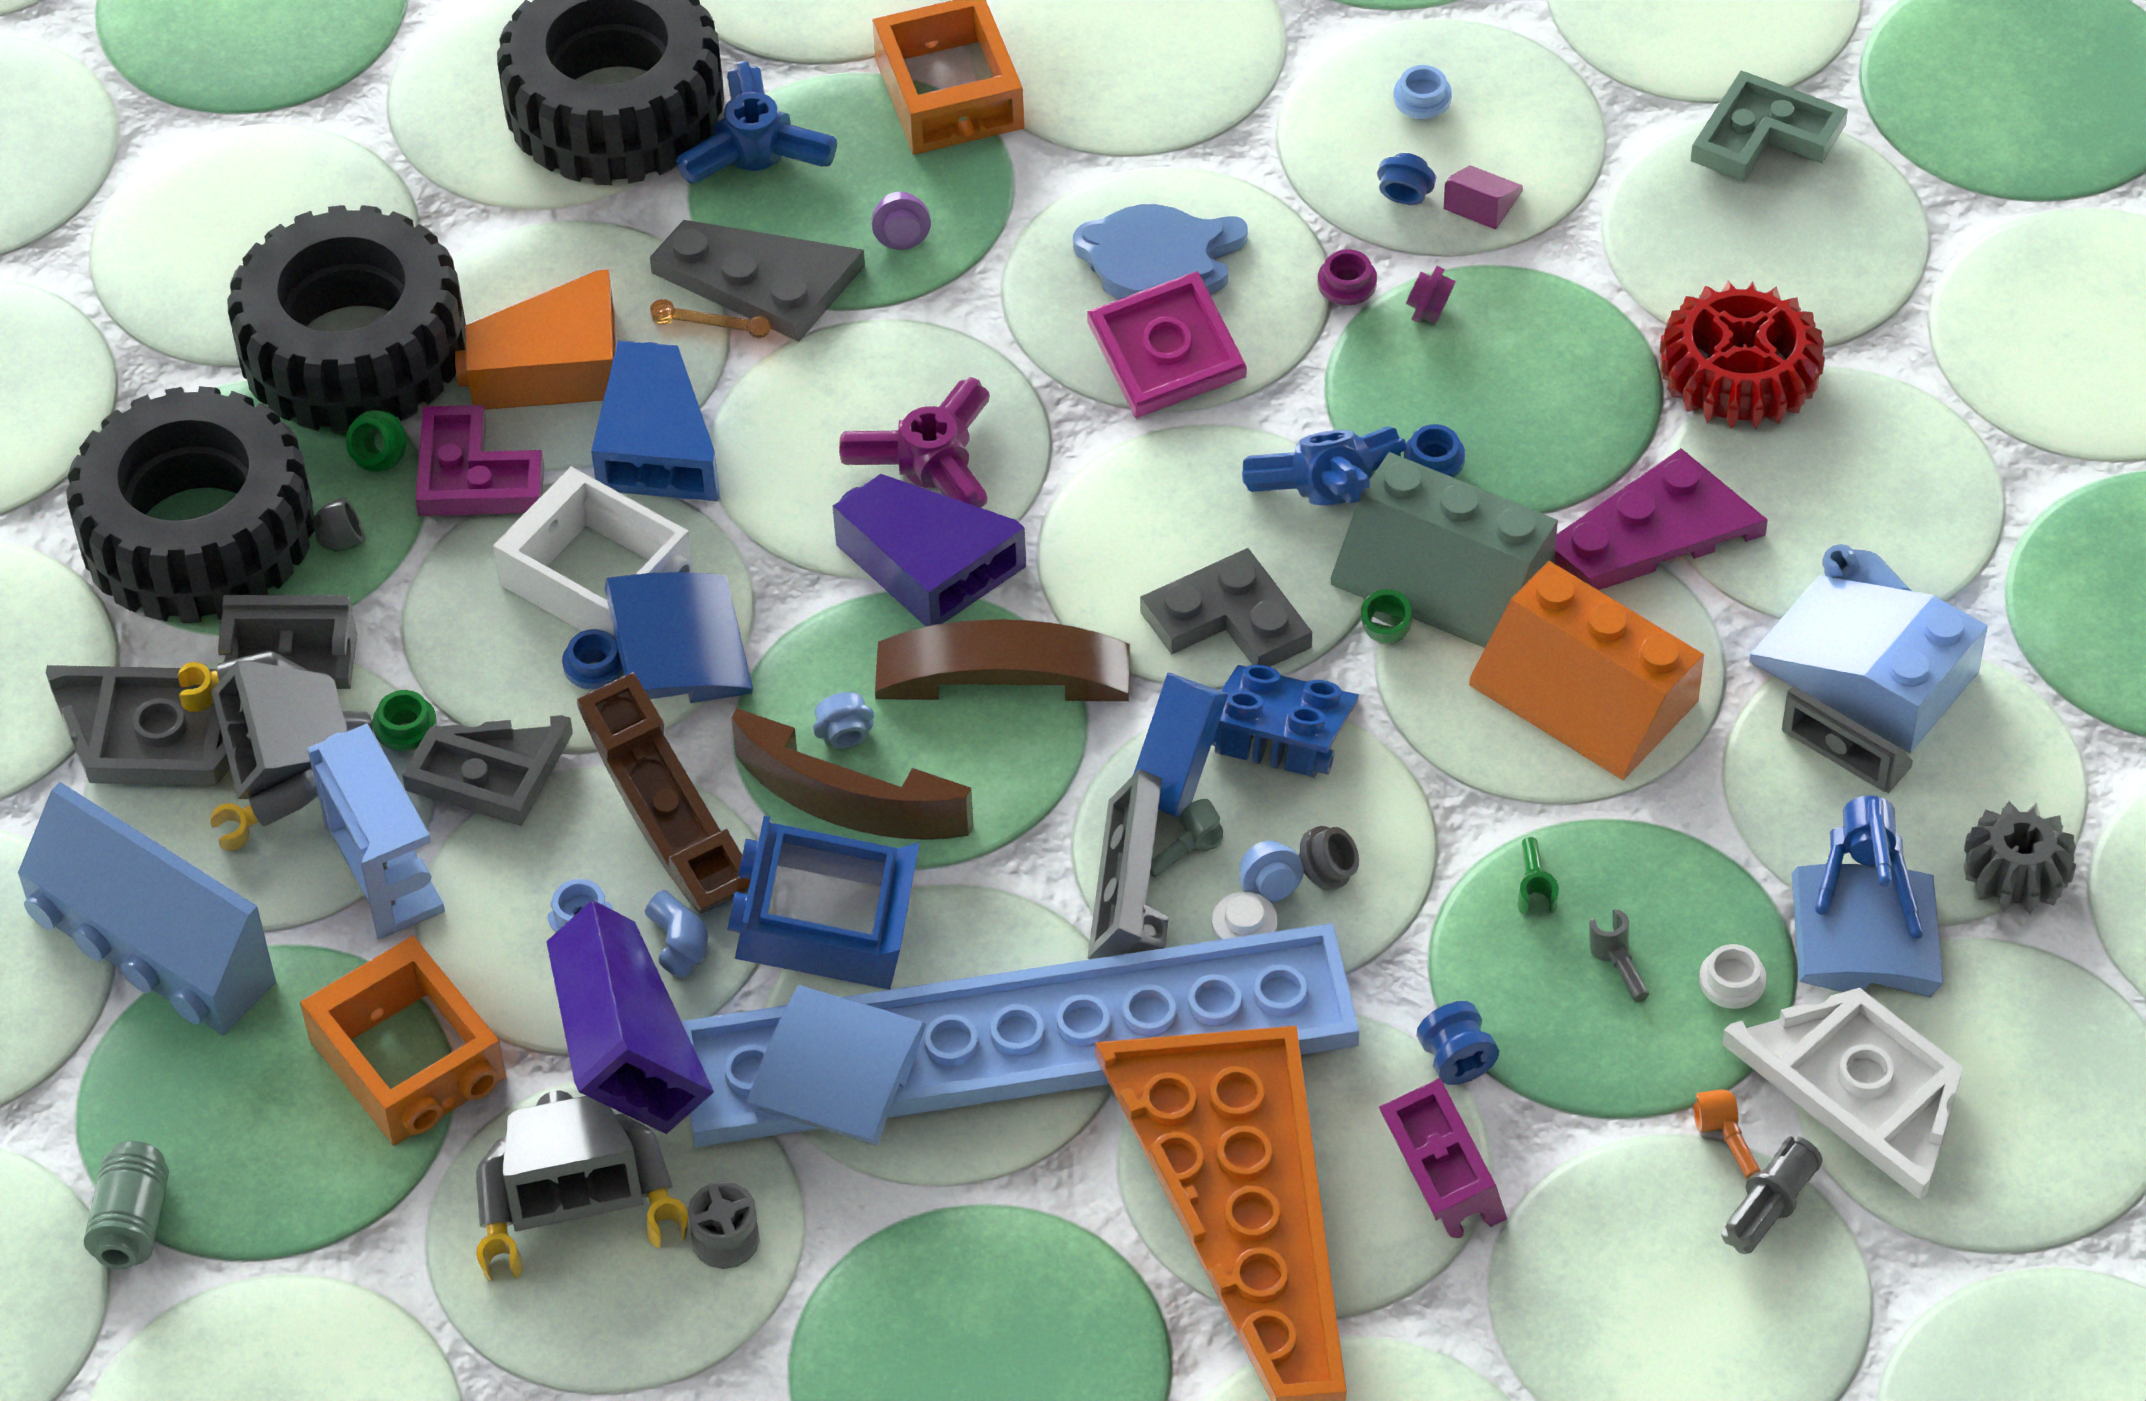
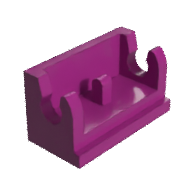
M1441 1078L1379 1106L1380 1112L1435 1220L1441 1219L1450 1237L1461 1238L1463 1236L1464 1229L1461 1222L1472 1214L1480 1213L1483 1221L1490 1227L1507 1220L1497 1186Z

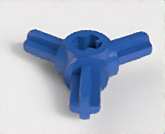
M740 61L737 63V68L731 69L727 73L731 100L725 106V118L719 120L714 125L715 135L682 153L676 159L677 167L683 178L689 184H694L731 163L738 168L758 171L778 163L782 156L820 167H827L834 160L837 139L831 135L791 125L789 114L778 111L776 102L765 94L760 68L758 66H749L748 61Z
M1390 426L1360 437L1349 430L1319 432L1302 438L1296 445L1294 452L1250 455L1244 458L1242 480L1251 492L1297 489L1299 494L1304 498L1308 497L1309 503L1313 505H1334L1345 502L1357 503L1361 501L1360 495L1363 490L1370 488V478L1373 471L1379 468L1389 452L1401 457V452L1405 451L1406 442L1405 439L1399 437L1396 428Z

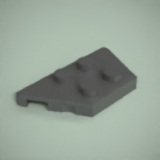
M47 665L45 672L49 687L89 783L217 786L230 770V765L214 702L206 710L200 712H189L182 707L179 694L186 689H195L201 685L181 687L178 680V672L181 668Z

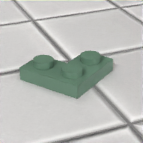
M1741 70L1692 144L1690 161L1745 181L1768 143L1823 163L1846 126L1848 109Z

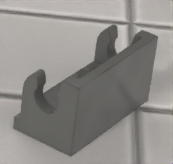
M349 595L223 596L218 654L225 655L224 662L272 651L305 668L307 671L328 674L335 681L337 689L351 688L358 634Z

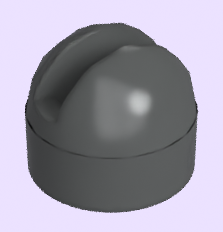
M345 497L326 504L316 513L312 521L316 541L326 549L335 552L347 550L365 541L364 531L358 515Z

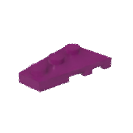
M1680 448L1557 533L1554 564L1595 589L1601 590L1656 572L1658 563L1690 553L1695 559L1714 553L1716 544L1742 536L1745 542L1765 536L1768 519Z

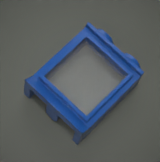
M764 815L759 841L745 839L738 877L750 879L748 894L735 892L727 931L740 933L735 959L890 990L901 949L920 842L901 848H894L769 822L770 816Z

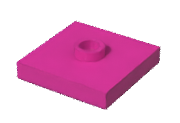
M1198 271L1087 311V323L1135 419L1246 378L1247 366Z

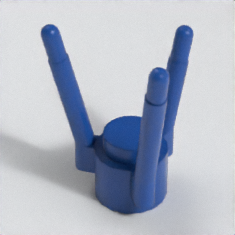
M1878 796L1854 798L1843 809V827L1830 831V853L1819 888L1815 911L1819 915L1827 913L1844 854L1850 853L1851 857L1860 864L1876 865L1878 880L1882 887L1891 885L1892 869L1910 934L1915 939L1921 938L1923 928L1903 856V839L1900 835L1896 834L1895 808L1891 802Z

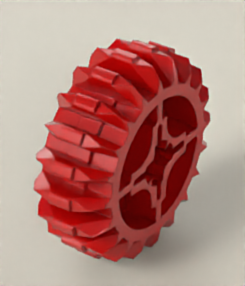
M1728 280L1722 292H1717L1705 286L1699 298L1685 296L1680 310H1673L1670 318L1667 320L1665 332L1661 335L1659 350L1661 354L1660 369L1662 379L1668 381L1671 397L1683 398L1686 412L1703 409L1707 423L1716 417H1722L1727 419L1730 429H1732L1738 420H1748L1757 429L1762 419L1767 417L1773 422L1780 424L1783 416L1786 415V411L1799 414L1805 399H1812L1814 392L1818 388L1819 376L1823 374L1825 363L1822 330L1815 328L1816 323L1814 322L1813 312L1801 311L1798 297L1780 300L1777 286L1767 293L1757 291L1753 281L1747 289H1736ZM1701 349L1708 354V359H1705L1698 350ZM1777 350L1784 356L1786 360H1783L1781 357L1776 355Z

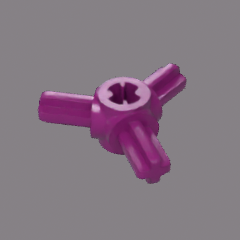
M969 377L967 380L959 381L939 407L925 406L911 411L904 420H899L898 430L845 431L839 438L841 463L844 465H899V474L906 475L915 485L924 488H938L942 495L981 508L987 504L988 496L967 467L969 453L965 447L970 440L968 428L989 402V391L981 386L980 380Z

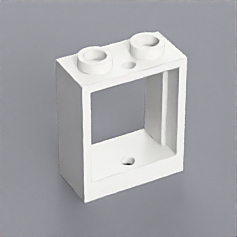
M570 466L493 545L499 585L580 631L599 629L608 632L616 640L607 600L547 566L587 526L647 559L648 562L636 574L693 572L689 531Z

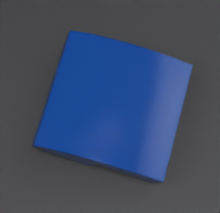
M662 572L608 577L606 579L605 593L624 676L634 672L650 699L688 694L690 703L752 694L753 685L727 576L696 572Z

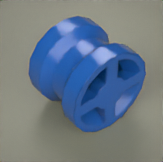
M1456 1001L1439 1007L1426 1016L1417 1028L1416 1036L1425 1052L1435 1055L1433 1068L1442 1082L1447 1085H1460L1478 1078L1494 1065L1499 1056L1500 1050L1492 1036L1481 1031L1483 1020L1477 1008L1468 1001Z

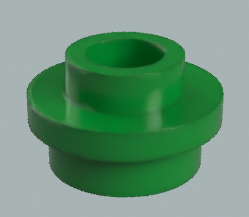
M381 410L368 411L358 416L349 427L346 435V448L350 457L363 469L372 472L387 471L395 467L405 453V431L400 421L389 412ZM379 430L384 440L382 451H379L374 443L375 435Z
M398 690L386 695L379 702L373 715L372 724L375 737L383 746L392 750L408 751L418 748L429 727L437 726V718L433 706L419 693L411 690Z

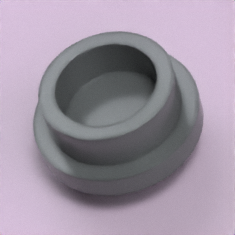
M1326 826L1312 828L1302 836L1299 857L1304 867V874L1323 890L1333 891L1346 885L1359 866V853L1352 837L1339 827L1329 828Z

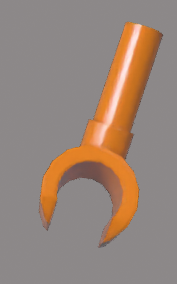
M1722 1089L1697 1093V1102L1693 1105V1114L1698 1131L1702 1133L1721 1130L1724 1141L1729 1146L1745 1178L1749 1179L1754 1173H1760L1761 1170L1741 1135L1742 1131L1738 1126V1107L1733 1093Z

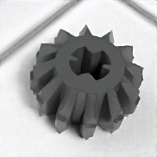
M2010 801L2002 809L2001 814L1985 809L1983 816L1979 818L1978 826L1972 827L1971 832L1966 836L1964 852H1966L1964 863L1965 880L1977 883L1976 890L1978 891L1979 900L1994 896L1998 897L2002 912L2007 910L2012 903H2020L2030 915L2038 907L2039 901L2054 906L2057 899L2061 897L2062 889L2068 888V884L2074 878L2076 864L2074 863L2076 850L2074 835L2062 832L2061 815L2045 819L2040 817L2037 803L2027 812H2019Z

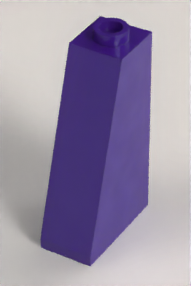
M592 899L546 941L574 1083L579 1093L667 1135L711 1096L714 1091L636 922Z

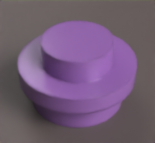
M891 193L885 196L874 209L871 218L872 231L876 239L888 248L903 250L915 247L927 237L930 231L931 218L929 210L921 200L910 193Z

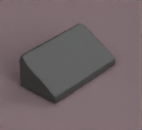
M1794 685L1787 691L1782 731L1888 794L1911 769L1913 760L1901 748Z

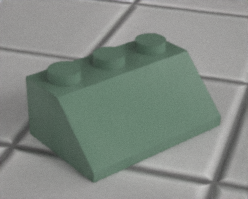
M1389 452L1371 478L1370 488L1364 489L1360 495L1361 501L1357 503L1331 575V585L1365 599L1373 592L1381 589L1399 591L1409 600L1413 619L1485 648L1511 598L1548 561L1554 563L1558 520Z

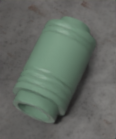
M139 1141L118 1143L101 1161L83 1242L86 1250L100 1264L112 1269H127L133 1265L141 1264L148 1260L152 1254L169 1177V1169L160 1150L150 1144Z

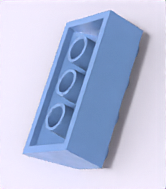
M59 782L51 790L18 870L26 897L24 907L27 913L41 927L47 930H53L56 927L72 937L78 948L89 958L98 962L104 958L120 968L128 981L140 991L150 993L154 990L168 999L174 1009L188 1022L195 1025L203 1022L224 1036L276 983L258 907L62 782Z

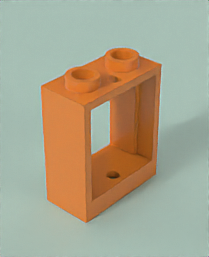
M951 0L872 19L875 60L913 155L1024 129L1023 87L986 0ZM976 42L980 43L992 72V78L917 94L904 59ZM967 116L965 120L958 121L961 117Z
M414 935L300 1001L309 1040L393 1146L411 1135H418L428 1131L441 1117L469 1100H477L486 1096L494 1089L497 1083L507 1078L499 1039ZM427 995L466 1044L390 1089L351 1040Z

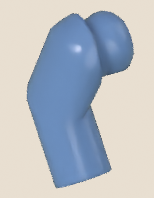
M1837 544L1830 547L1822 558L1824 574L1827 577L1912 591L1880 556L1871 551L1855 550L1848 545Z
M662 890L655 894L648 902L645 915L667 933L666 942L668 945L659 954V964L672 975L684 978L689 976L695 963H702L706 955L708 930L704 922L669 892Z

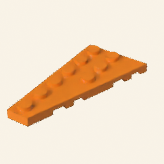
M1297 1026L1095 1042V1057L1270 1400L1346 1401L1347 1390Z

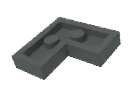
M1249 548L1140 596V613L1171 655L1224 630L1229 633L1252 665L1271 667L1312 648L1313 632Z

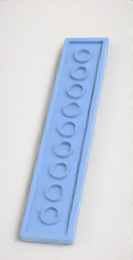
M1333 923L842 997L916 1019L926 1024L905 1088L898 1086L888 1118L1107 1085L1109 1082L1095 1057V1042L1297 1026L1301 1055L1359 1046L1358 1023ZM787 1005L681 1021L714 1091L711 1096L690 1113L695 1147L819 1129L753 1109L746 1103L763 1056Z

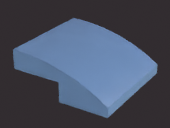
M1826 864L1797 866L1791 874L1799 982L1838 992H1846L1856 988L1865 990L1870 983H1875L1931 997L1943 984L1934 875L1907 869L1923 928L1922 937L1915 939L1910 934L1907 920L1904 916L1892 869L1891 885L1882 887L1878 880L1876 865L1842 864L1828 911L1824 915H1819L1815 911V905Z
M798 985L772 1035L746 1103L753 1109L878 1146L898 1086L905 1088L926 1024L916 1019Z

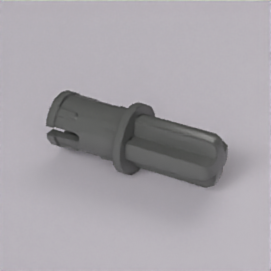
M1789 1136L1784 1140L1768 1166L1762 1172L1754 1173L1747 1180L1745 1187L1747 1196L1721 1231L1725 1244L1733 1246L1738 1253H1752L1778 1218H1787L1794 1212L1799 1192L1822 1166L1823 1159L1817 1147L1802 1137H1797L1794 1140L1793 1136Z

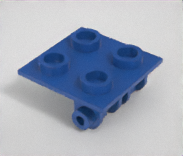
M1237 665L1221 690L1227 693L1228 697L1211 746L1215 747L1216 754L1248 760L1251 754L1253 735H1255L1251 758L1252 763H1261L1268 739H1271L1273 744L1270 767L1279 768L1287 743L1284 770L1315 778L1317 773L1329 775L1335 751L1330 749L1356 705L1359 694L1343 691L1338 685L1325 680H1311L1307 682L1282 676L1274 668L1264 665H1250L1247 667Z

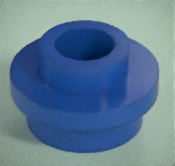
M1399 153L1394 157L1383 159L1377 171L1378 179L1381 181L1379 185L1380 192L1386 198L1396 203L1406 205L1420 204L1424 201L1426 194L1433 191L1436 183V175L1428 167L1427 162L1421 157L1410 153Z
M1430 424L1417 429L1406 443L1404 458L1454 478L1464 467L1465 448L1452 429L1444 425Z
M589 629L576 634L570 640L563 653L562 664L564 674L572 684L580 688L598 689L619 679L624 673L617 641L611 634L603 630Z

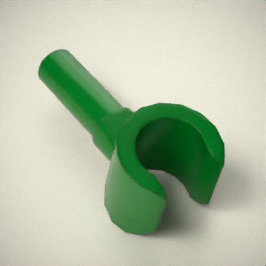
M1526 837L1522 840L1526 872L1525 877L1520 883L1517 906L1521 913L1528 914L1529 895L1541 893L1549 899L1550 913H1553L1556 910L1559 894L1557 880L1542 870L1537 839Z

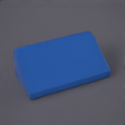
M1167 673L1133 775L1141 769L1162 778L1158 810L1175 817H1180L1182 811L1193 801L1228 694L1173 673Z

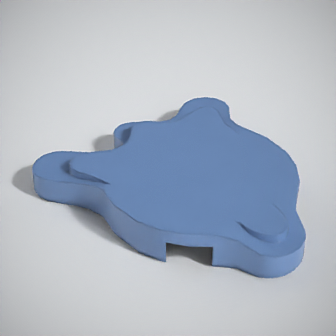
M1139 204L1123 208L1103 219L1088 221L1080 225L1073 234V249L1076 255L1086 261L1093 272L1096 271L1101 277L1103 289L1116 299L1128 297L1195 271L1199 272L1211 295L1224 288L1228 283L1227 266L1214 259L1243 248L1248 240V227L1246 222L1237 216L1201 219L1173 207L1158 204Z

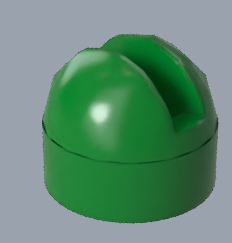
M1381 589L1370 594L1363 602L1361 608L1362 625L1365 632L1372 640L1379 644L1392 645L1403 640L1412 625L1411 604L1406 596L1393 589ZM1373 617H1375L1376 619L1382 622H1385L1390 625H1395V627H1390L1372 622Z

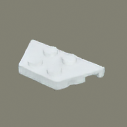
M1861 988L1831 995L1826 1001L1819 1004L1803 1003L1781 1009L1778 1020L1749 1028L1745 1027L1743 1021L1731 1023L1724 1029L1722 1040L1724 1047L1916 1198L1921 1200L1927 1195L1960 1084L1963 1066Z

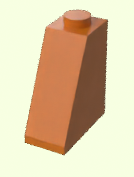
M609 269L594 271L465 325L466 350L455 351V366L458 387L469 386L472 405H484V409L488 410L604 400L616 351L615 311Z

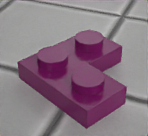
M484 405L423 406L415 499L418 516L525 513L543 495L544 460L542 450L484 451L486 434Z

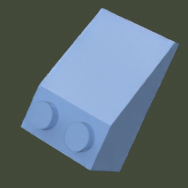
M1820 575L1752 651L1749 662L1789 685H1794L1868 730L1911 753L1979 673L1988 625L1934 595Z

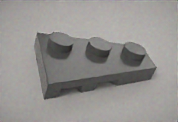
M683 220L650 256L652 274L799 342L864 268L865 259L863 249Z

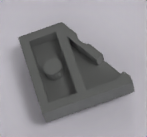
M563 715L550 716V726L512 729L511 720L485 722L476 727H465L461 724L429 727L402 774L405 791L522 826L573 734L571 718Z

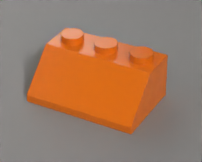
M1548 561L1509 601L1470 676L1469 685L1624 781L1699 701L1704 654Z

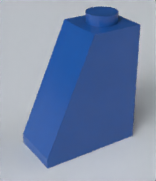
M618 340L591 449L595 480L619 493L718 501L720 491L715 451L678 345Z

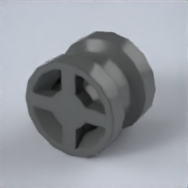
M730 1182L711 1183L699 1189L691 1198L687 1210L693 1251L700 1261L710 1267L727 1269L738 1267L747 1262L757 1251L760 1241L753 1197L745 1188ZM716 1227L722 1228L723 1234L717 1233Z

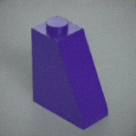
M883 474L877 475L861 487L852 488L837 503L832 505L836 546L925 627L945 623L1026 567L1025 527L1017 520Z

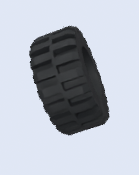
M525 0L511 15L512 21L509 20L503 28L499 38L500 48L497 51V65L508 129L513 132L514 141L524 153L529 156L533 155V160L551 172L556 168L560 169V173L564 178L581 182L583 177L592 178L596 185H612V180L628 179V184L644 181L645 174L655 171L660 176L676 167V159L679 155L700 144L701 140L705 141L710 138L714 132V125L718 122V117L723 112L724 90L718 33L715 31L714 20L709 11L700 5L699 0H533L532 2ZM609 67H631L647 71L635 79L617 84L595 85L576 81V79L589 72Z
M345 205L330 206L327 213L314 216L312 211H308L295 216V223L287 227L279 224L268 231L264 236L265 243L261 245L256 242L243 257V266L239 265L235 270L229 285L231 294L227 298L228 315L243 378L247 379L249 390L258 401L268 404L271 410L287 421L296 417L297 424L304 428L319 431L321 426L331 427L334 433H347L354 420L365 412L386 411L398 417L400 421H403L418 412L417 405L422 402L429 405L444 391L443 382L449 384L456 375L455 351L466 350V322L458 274L455 271L453 258L448 249L438 243L436 235L421 224L414 227L413 220L394 211L389 216L384 215L380 208L361 205L360 210H347ZM349 306H372L390 311L378 321L350 331L327 332L306 327L325 313Z
M199 386L198 392H184L182 387L165 389V396L150 399L147 394L133 400L129 410L123 413L118 409L101 422L102 430L100 432L92 430L79 447L81 455H77L71 463L68 473L70 485L66 489L67 504L85 568L90 571L93 582L102 593L109 596L113 595L115 603L135 613L141 607L146 617L166 622L169 616H178L183 623L201 622V616L217 614L219 620L222 619L224 595H268L269 588L275 586L279 589L294 574L292 564L299 565L304 560L310 547L309 538L314 532L312 521L315 515L303 454L299 450L295 434L288 425L281 422L280 416L261 403L255 407L253 399L246 395L231 391L229 396L221 395L220 389ZM217 488L237 494L220 509L194 519L170 521L146 515L162 500L186 490Z

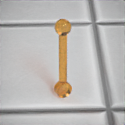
M667 299L656 300L650 306L652 320L657 324L664 325L673 320L748 331L756 339L766 337L771 327L768 319L761 315L754 316L751 319H743L674 308L673 303Z

